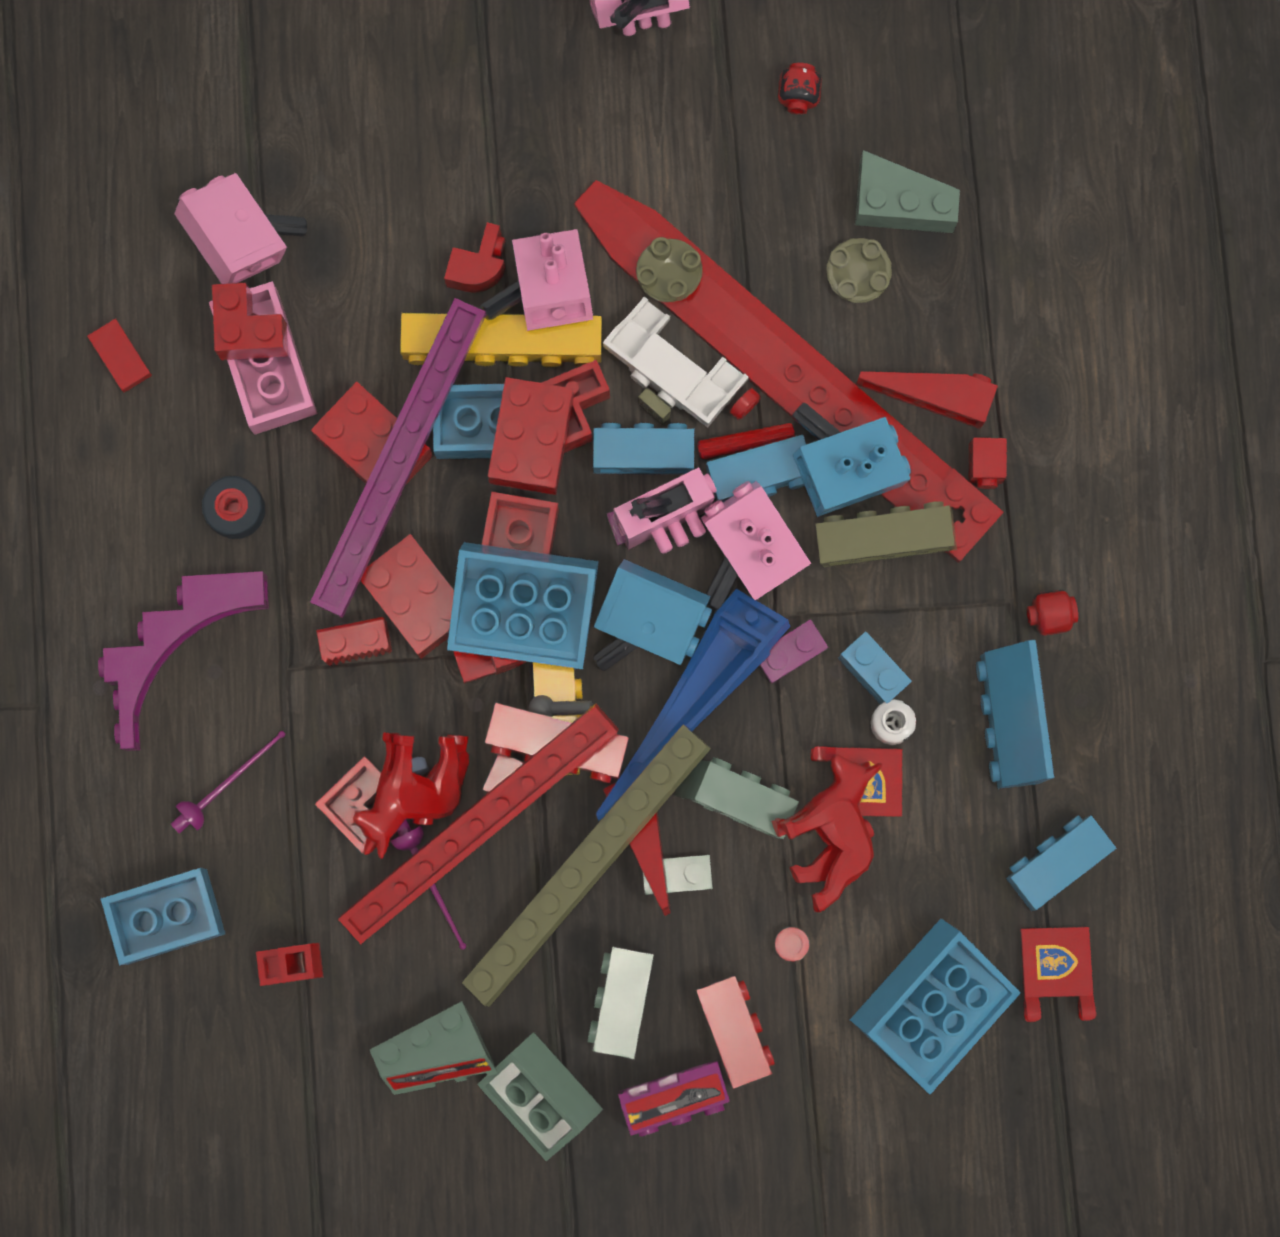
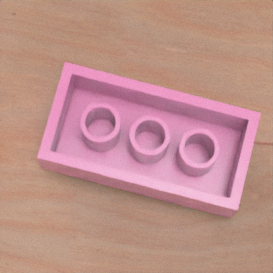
M273 281L250 288L252 292L253 315L282 314L287 323L288 356L227 360L248 426L254 435L318 414L278 290ZM210 301L209 305L213 314V301Z

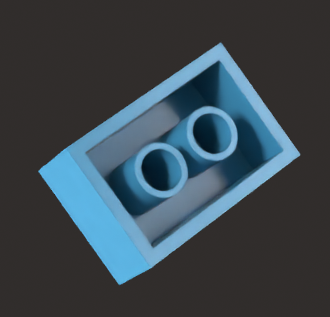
M504 384L452 386L433 426V450L436 459L491 458Z
M198 868L101 898L119 965H129L226 934L208 871L204 868Z

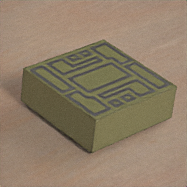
M646 388L638 396V404L661 425H664L670 418L671 408L649 388Z

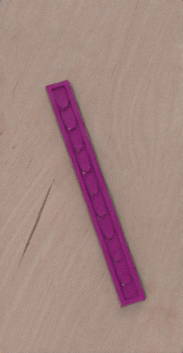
M454 299L310 601L311 604L343 618L484 321L485 311L459 299Z

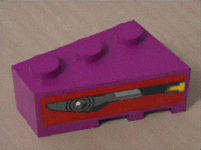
M717 1060L618 1092L630 1135L638 1133L639 1137L659 1131L658 1126L671 1122L672 1126L692 1120L691 1115L704 1111L705 1116L725 1110L723 1104L730 1102Z

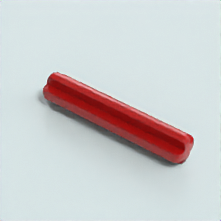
M791 423L700 440L697 448L700 458L708 459L795 437V431Z

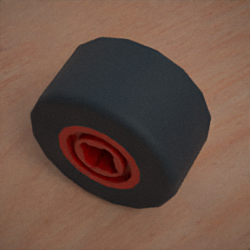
M225 476L214 481L206 489L202 499V513L207 524L219 535L229 539H243L253 534L261 526L265 516V502L259 490L249 480L239 476Z

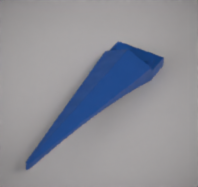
M738 589L729 596L721 608L714 614L690 662L647 736L597 811L598 820H601L682 725L687 726L693 731L771 655L770 650L790 628L788 619Z

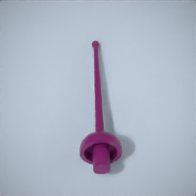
M280 731L278 736L197 805L190 801L179 802L175 807L181 815L170 825L179 834L190 824L199 831L204 824V815L201 810L280 738L285 737V732Z
M405 819L397 830L399 836L391 840V843L398 850H410L413 855L418 851L417 846L422 841L424 833L421 826L411 830ZM433 884L430 889L460 944L459 948L464 950L466 949V944L463 943L436 885Z

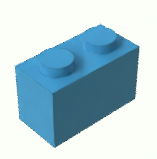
M864 632L838 657L841 663L880 705L884 702L888 704L912 682L867 632Z

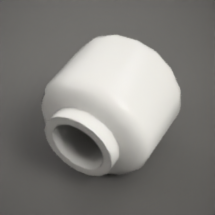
M894 699L888 704L882 703L875 709L870 724L872 732L878 740L884 744L896 745L911 737L915 731L917 721L914 711L908 704ZM888 718H893L891 722H886Z

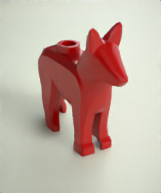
M383 732L382 740L386 743L387 753L377 786L374 806L371 810H362L356 812L353 816V821L360 827L366 837L365 855L370 854L377 847L379 858L382 859L387 851L390 838L396 833L406 818H413L414 824L433 825L434 819H440L453 814L460 804L461 788L469 765V754L466 751L468 736H440L438 740L441 748L439 762L425 778L412 772L414 736Z
M833 755L831 758V769L834 775L833 783L825 790L816 794L795 815L787 819L777 818L772 821L773 828L778 837L787 834L791 840L803 833L815 830L822 841L828 845L810 865L801 867L795 864L789 867L797 883L826 881L824 888L820 892L811 895L815 912L820 913L837 901L845 887L867 871L872 862L874 853L871 838L874 837V831L868 820L863 819L858 805L865 793L868 782L882 768V763L870 766V762L867 761L860 765L847 760L841 755Z

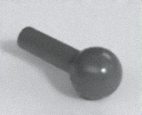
M538 695L530 701L528 711L548 717H553V715H582L593 704L592 701L553 702L548 696Z

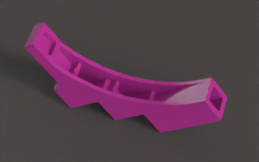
M263 571L182 576V585L177 586V602L179 606H183V610L142 612L143 621L138 622V638L140 642L144 641V646L103 648V657H99L98 660L99 675L104 677L105 683L118 685V690L113 692L114 709L119 710V723L115 724L114 736L116 744H120V749L140 751L139 716L144 699L159 669L184 641L197 631L225 617L247 611L269 609L268 579Z

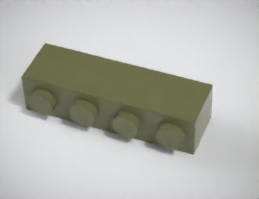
M930 502L923 504L924 509L910 511V506L891 508L890 514L877 515V511H864L857 513V518L844 520L843 515L823 518L824 523L816 524L820 564L825 568L957 550L952 509L950 505L944 506L943 502Z

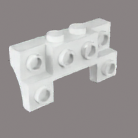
M643 297L631 313L613 329L603 342V347L629 367V370L632 372L630 376L636 383L644 388L649 385L658 392L657 396L670 408H673L675 405L680 410L684 409L708 428L726 404L728 405L749 377L746 374L743 375L726 362L724 357L719 360L706 376V371L658 335L670 320V316L661 312L648 302L646 297Z

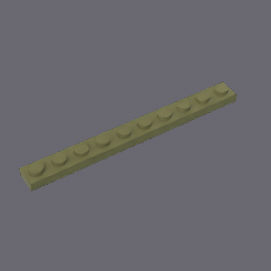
M682 725L462 982L484 1006L490 1007L709 752L711 748L687 726Z

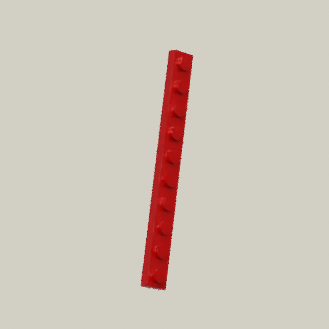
M595 703L342 913L338 920L362 944L613 737L619 730L617 726Z

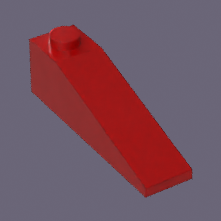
M861 371L856 385L978 429H981L986 421L998 385L991 383L992 380L976 373L970 376L967 374Z
M616 783L603 789L606 798ZM657 811L629 845L664 916H666L671 911Z

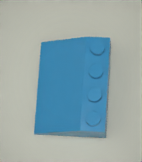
M464 542L458 556L447 650L583 669L599 561Z
M1029 640L983 653L980 656L981 661L976 662L978 681H984L985 694L981 695V709L983 715L988 714L990 728H985V739L987 748H993L994 761L989 763L992 782L997 781L998 789L1036 785L1053 779L1054 772L1036 640Z
M940 919L852 1016L850 1021L926 1092L931 1094L1021 992L959 930L943 919Z

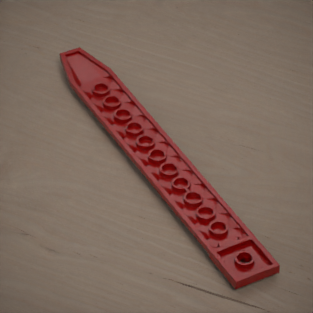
M597 180L574 203L575 208L611 260L638 284L636 274L638 259L642 252L651 245L653 240L659 237L678 239L692 246L699 253L702 262V278L698 287L691 295L682 300L659 302L743 375L746 374L749 377V381L792 417L796 409L802 403H806L840 432L886 417L888 424L892 425L897 432L898 449L901 456L907 458L911 473L909 475L910 480L902 487L880 495L894 507L910 506V511L924 509L923 504L930 502H943L944 506L950 505L955 510L958 508L964 511L962 516L965 521L963 523L960 521L954 522L957 550L945 551L955 561L959 563L1004 513L656 210Z

